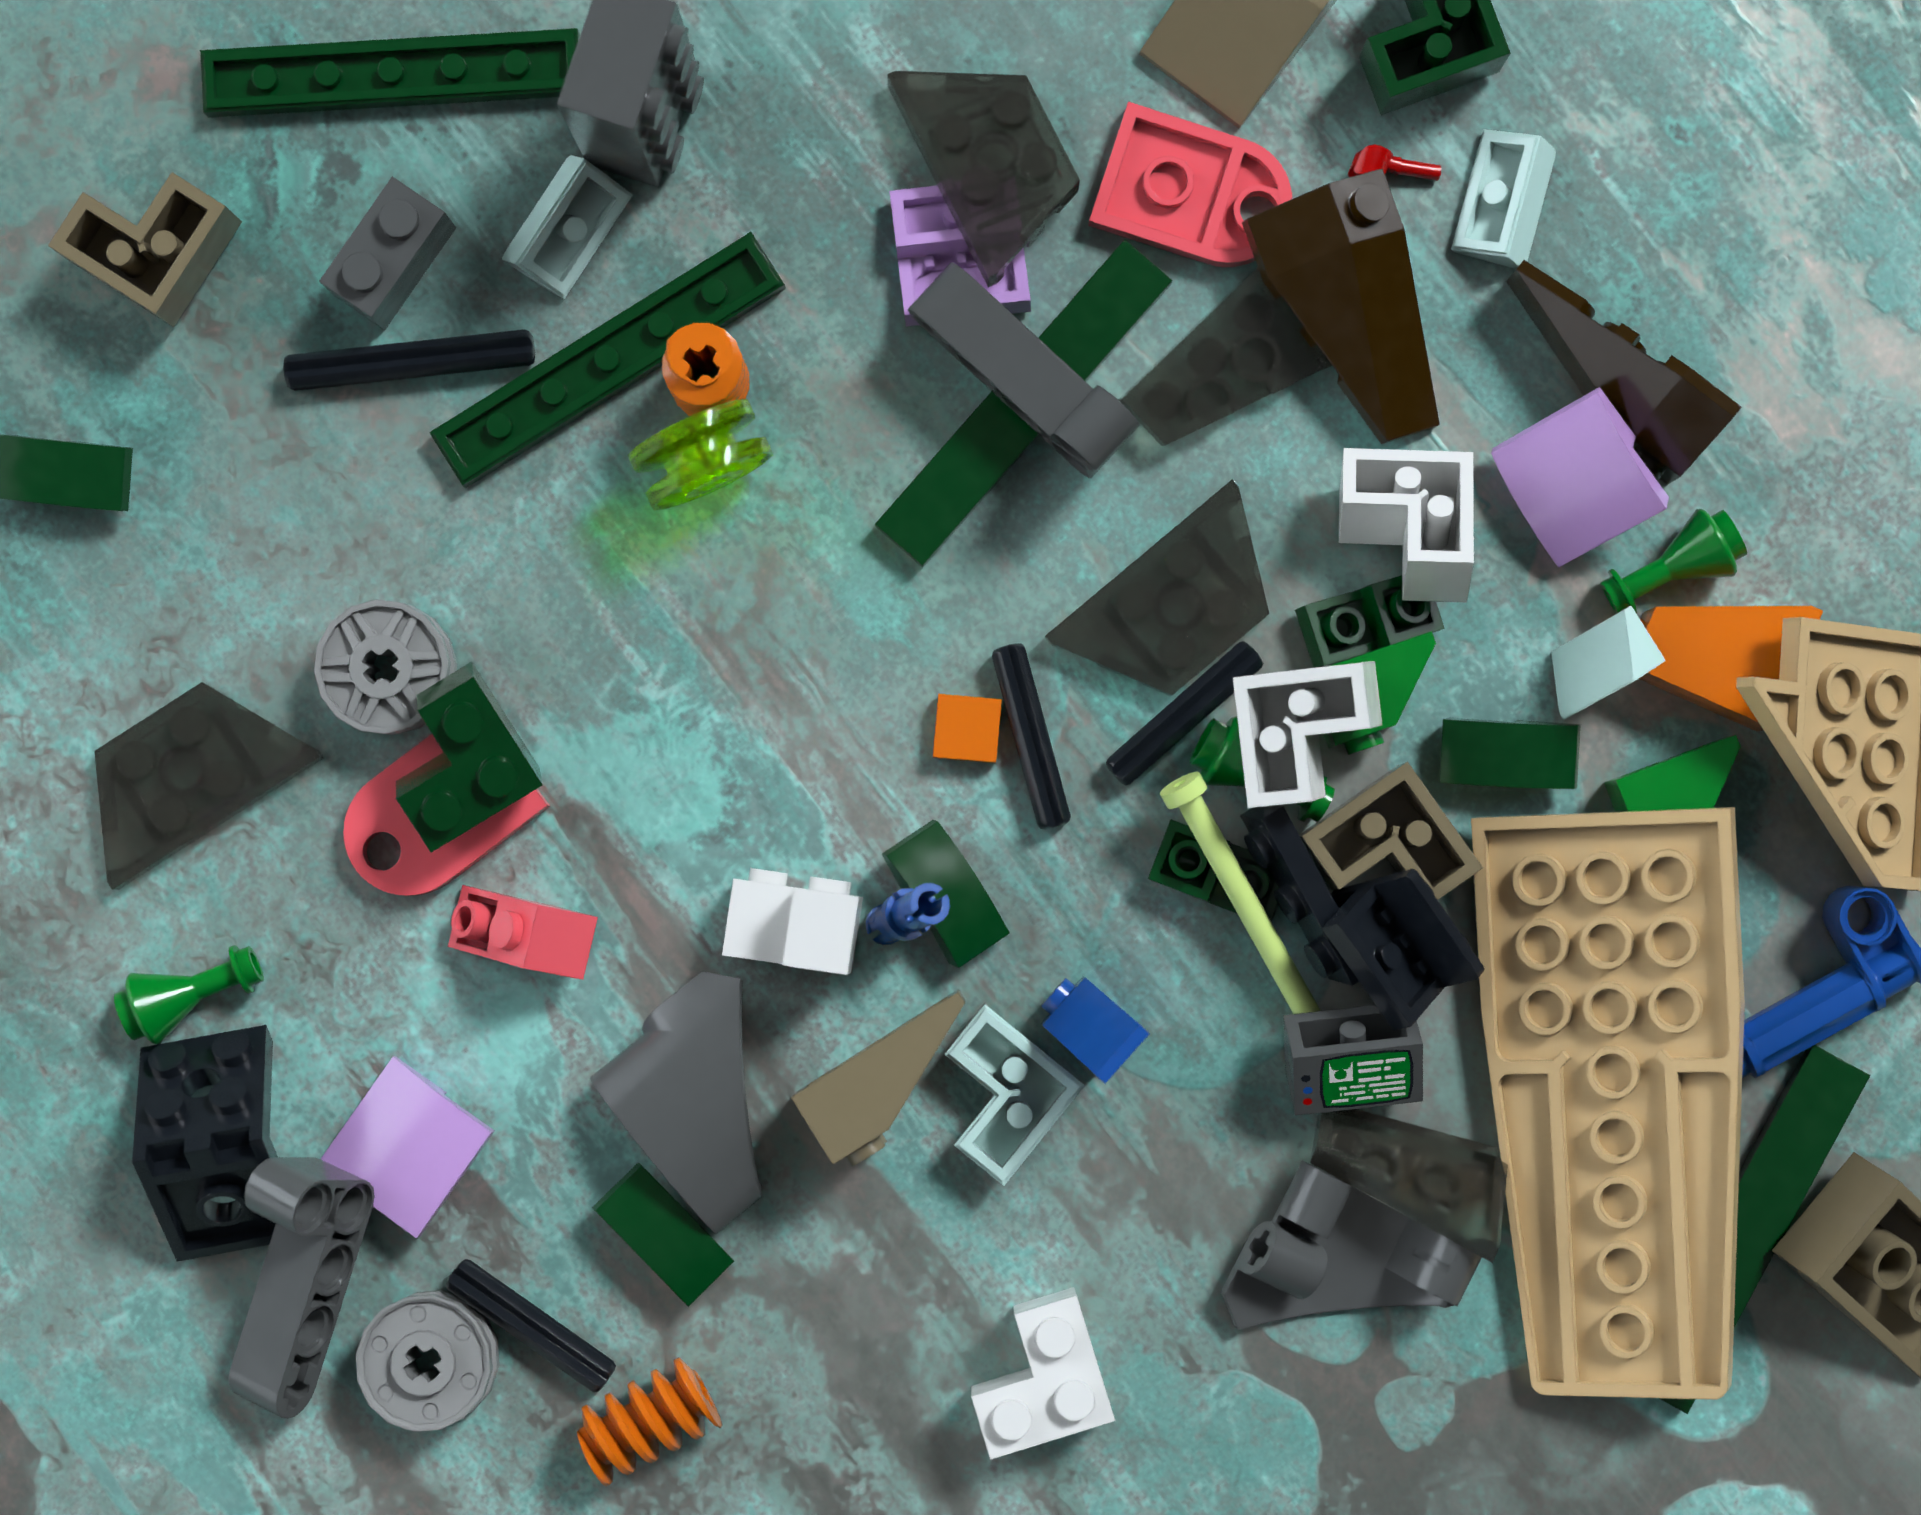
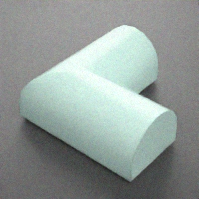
M984 1004L944 1054L994 1094L955 1142L954 1146L1005 1186L1085 1085Z

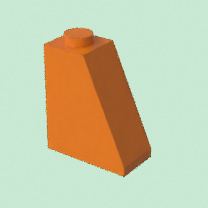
M1812 605L1654 607L1643 612L1640 620L1666 661L1639 679L1752 730L1762 731L1763 728L1736 688L1737 677H1761L1779 680L1783 618L1805 617L1820 620L1823 610Z

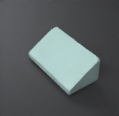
M1483 129L1451 248L1453 252L1511 268H1517L1523 260L1528 262L1556 157L1555 148L1542 136Z
M573 155L568 156L503 254L502 260L558 297L565 299L633 194L586 159Z
M1632 606L1625 608L1551 652L1560 716L1565 720L1631 684L1666 661Z

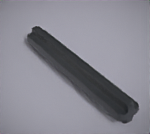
M525 329L291 354L284 358L283 371L287 387L291 390L299 391L530 366L535 361V344L530 331Z

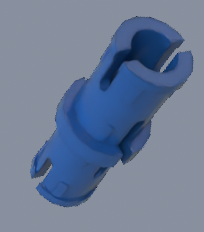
M923 883L914 889H900L887 897L883 904L876 906L868 913L865 922L866 931L870 934L879 930L881 934H878L872 940L881 945H891L899 940H914L922 936L921 933L927 932L931 925H935L945 919L950 909L949 897L946 894L935 899L933 895L940 892L942 888L934 883Z

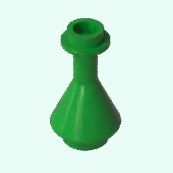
M1696 509L1659 559L1623 578L1614 569L1608 571L1610 578L1600 582V585L1616 614L1629 606H1632L1637 614L1634 600L1672 580L1735 576L1737 573L1735 561L1747 555V549L1735 524L1724 510L1710 516L1704 509Z
M1237 716L1229 719L1226 724L1213 718L1202 732L1193 750L1190 764L1202 769L1201 776L1206 785L1245 787ZM1324 776L1326 797L1310 802L1295 803L1300 806L1298 820L1304 822L1307 818L1318 822L1327 811L1333 799L1335 788L1326 784V776Z
M236 945L230 946V961L193 976L130 973L125 981L126 989L114 994L115 1008L127 1035L134 1041L146 1037L151 1043L158 1045L167 1038L202 999L241 984L247 994L253 993L255 991L254 985L264 981L261 965L253 949L250 946L239 949Z

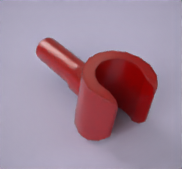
M1373 144L1355 154L1348 171V177L1383 169L1384 174L1387 171L1395 175L1438 181L1441 175V165L1404 160L1402 157L1393 156V153L1387 148Z

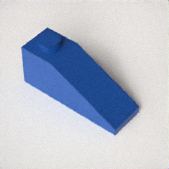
M1084 976L1076 985L1065 978L1041 1005L1049 1013L1041 1023L1042 1026L1104 1083L1113 1076L1150 1034Z

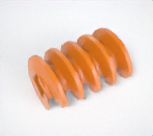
M692 323L678 329L667 340L666 351L662 358V375L677 405L688 416L703 422L720 421L732 416L744 404L750 389L749 371L736 340L725 329L711 323ZM716 367L718 374L714 378L702 375L697 380L695 374L700 369L710 373Z
M680 1357L674 1359L676 1379L671 1382L657 1369L651 1371L652 1392L646 1394L633 1380L627 1384L630 1403L623 1405L611 1392L606 1394L604 1398L607 1415L600 1417L588 1404L581 1407L583 1427L577 1431L578 1440L590 1468L604 1486H608L613 1482V1465L622 1474L627 1476L636 1470V1453L645 1462L650 1464L659 1459L658 1440L668 1450L673 1452L679 1450L682 1447L681 1428L693 1439L698 1440L705 1435L704 1416L714 1426L722 1427L717 1408L702 1379Z

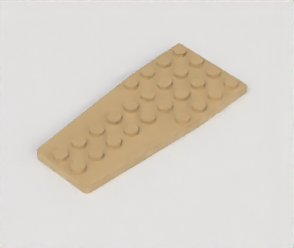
M1735 807L1471 818L1473 854L1483 867L1474 874L1478 959L1485 968V971L1479 977L1481 1014L1531 1385L1537 1393L1553 1396L1720 1399L1732 1385L1745 1011Z

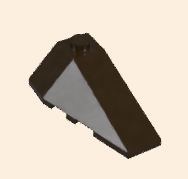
M1383 169L1328 183L1243 221L1242 225L1264 284L1276 300L1282 296L1304 326L1299 332L1311 348L1318 345L1339 374L1337 384L1379 442L1385 444L1439 426L1440 422L1405 229Z
M1523 260L1506 281L1582 395L1584 396L1598 387L1601 388L1636 436L1633 448L1657 481L1660 479L1668 485L1680 478L1742 408L1699 373L1671 355L1666 363L1656 361L1647 355L1645 347L1640 343V334L1623 323L1618 326L1611 322H1605L1602 326L1593 320L1595 310L1586 299L1529 262Z

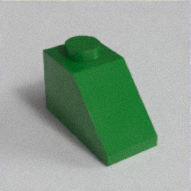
M1432 631L1334 664L1342 665L1375 661L1382 725L1369 729L1324 733L1328 749L1344 744L1347 754L1350 755L1384 743L1381 731L1397 724L1436 645Z
M1737 735L1724 737L1604 782L1615 812L1714 808L1741 746Z

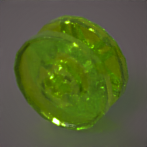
M748 399L734 400L696 413L670 425L633 448L628 454V458L636 473L653 472L666 469L668 473L654 483L645 493L654 511L679 506L712 493L751 473L765 464L774 455L766 437L749 438L738 442L734 438L756 418Z

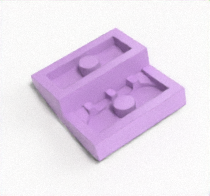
M1015 176L889 191L906 327L920 325L907 309L950 262L957 264L1012 314L1031 311Z
M1600 387L1495 446L1491 452L1498 470L1520 511L1558 568L1667 509L1669 496L1634 450L1633 446L1636 436Z
M393 1056L324 1153L321 1160L370 1182L374 1188L375 1196L373 1207L412 1236L418 1238L428 1227L495 1130L445 1096L447 1092L396 1056Z

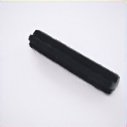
M1245 641L1236 644L1107 759L1106 765L1110 772L1122 784H1131L1234 693L1233 677L1254 675L1262 668L1264 663L1259 654Z
M1022 643L999 647L993 651L992 660L1037 825L1040 829H1050L1065 825L1070 821L1071 815L1026 649Z
M463 1260L449 1276L446 1287L450 1292L592 1392L600 1391L615 1371L616 1365L612 1359L473 1261Z

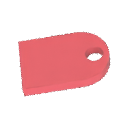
M1128 101L1088 226L1208 265L1237 267L1255 261L1242 225L1244 220L1240 213L1241 204L1250 197L1261 196L1268 199L1275 207L1291 200L1292 191L1284 168L1264 147L1249 140Z
M430 734L372 778L357 792L345 816L343 830L345 849L355 870L372 886L395 895L416 896L428 894L450 883L545 811L550 805L539 790L536 789L431 853L396 800V781L443 753L434 736ZM381 833L393 835L401 848L398 862L387 870L375 868L367 856L369 842Z

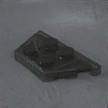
M894 71L887 74V86L988 288L996 285L1004 277L1007 265L1024 246L1029 248L1045 230L1046 221L1053 214L1060 213L1079 191L1080 179L1026 75Z
M1233 479L1045 635V639L1050 645L1061 650L1065 649L1097 663L1098 666L1119 675H1125L1141 682L1144 686L1171 697L1267 617L1270 613L1239 486Z
M204 682L199 683L94 751L106 876L109 886L112 890H119L324 759L322 753L317 748L301 741L276 726L275 723L249 710L211 685Z

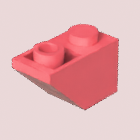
M462 885L458 905L452 914V930L448 947L524 969L583 980L598 917Z

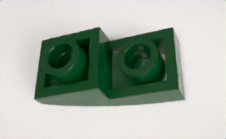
M0 434V499L101 510L129 511L133 448Z
M1402 575L1295 609L1313 668L1333 665L1431 631L1434 633L1445 629L1435 601L1402 600Z
M1450 717L1443 719L1440 783L1517 788L1576 789L1581 724L1525 720L1506 722Z
M1170 819L1148 879L1237 914L1189 826ZM1226 840L1272 922L1278 908L1274 891L1279 887L1269 868H1262L1254 860L1248 849Z
M931 820L882 853L900 889H914L923 883H934L942 888L940 892L933 895L935 899L946 894L948 895L950 902L948 915L943 921L931 925L930 930L949 964L960 968L1010 934L976 874L938 821Z
M637 1163L592 1207L688 1307L734 1262L721 1246L640 1163Z

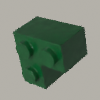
M1405 0L1412 22L1368 37L1359 59L1381 115L1499 73L1511 52L1491 0Z
M473 662L468 663L417 694V711L440 745L443 753L397 780L396 800L432 853L541 787L543 783L540 767Z

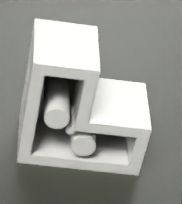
M1344 448L1339 495V543L1403 545L1402 600L1467 603L1474 564L1473 452Z
M1375 661L1233 677L1248 808L1310 802L1326 797L1319 734L1369 729L1382 725Z
M750 868L748 881L733 878L722 955L844 975L852 973L863 897L850 895V882L810 876L808 889L786 886L788 873Z
M1075 1287L1014 1305V1315L1031 1368L971 1386V1398L990 1460L1115 1421Z

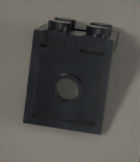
M267 1025L141 1047L132 1164L177 1262L270 1244L276 1223L251 1212L245 1204L244 1197L247 1182L256 1167L266 1159L278 1157L270 1138L273 1041ZM214 1085L208 1095L191 1097L197 1090ZM215 1197H230L235 1200L232 1202L220 1203L212 1201L210 1199Z

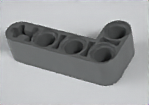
M950 262L907 309L911 316L936 341L1086 477L1091 479L1140 426L1135 416L1118 399L1100 386H1096L1093 389L957 264Z
M273 1157L266 1159L251 1174L244 1195L245 1204L251 1212L276 1223L231 1364L228 1378L229 1387L235 1394L286 1419L298 1415L309 1403L315 1391L375 1198L374 1188L370 1182L318 1158Z

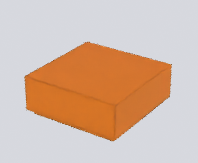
M938 694L933 758L996 763L1002 699Z

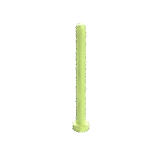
M1192 772L1174 780L1161 790L1160 796L1168 809L1179 808L1292 1013L1321 1011L1203 800L1201 794L1205 792L1207 785L1200 772Z

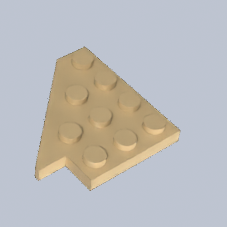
M1805 617L1783 618L1779 680L1761 677H1737L1736 688L1863 886L1921 891V634Z

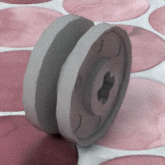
M378 599L351 606L330 622L317 645L314 666L320 696L338 719L359 731L391 735L423 727L425 722L417 711V694L457 671V661L451 639L436 619L414 606ZM379 655L390 658L395 655L397 656L398 661L392 665L399 671L395 680L384 678L376 680L374 675L381 669L376 667L374 662Z
M443 1290L416 1292L383 1308L364 1329L356 1353L357 1382L368 1405L389 1424L413 1432L441 1430L472 1413L491 1392L500 1366L498 1338L488 1318L455 1294ZM417 1347L423 1352L434 1348L439 1353L441 1361L434 1365L439 1370V1373L433 1368L425 1372L418 1368L415 1360L423 1355L417 1350Z

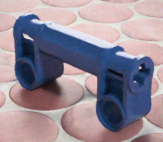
M1847 885L1836 889L1827 897L1823 905L1822 918L1826 929L1846 964L1744 1020L1742 1078L1748 1075L1757 1078L1765 1074L1766 1071L1871 1013L1886 1007L1887 998L1916 982L1921 984V948L1910 935L1894 902L1887 894L1874 888ZM1863 898L1869 904L1871 919L1867 927L1862 931L1854 932L1847 919L1848 910L1857 899Z

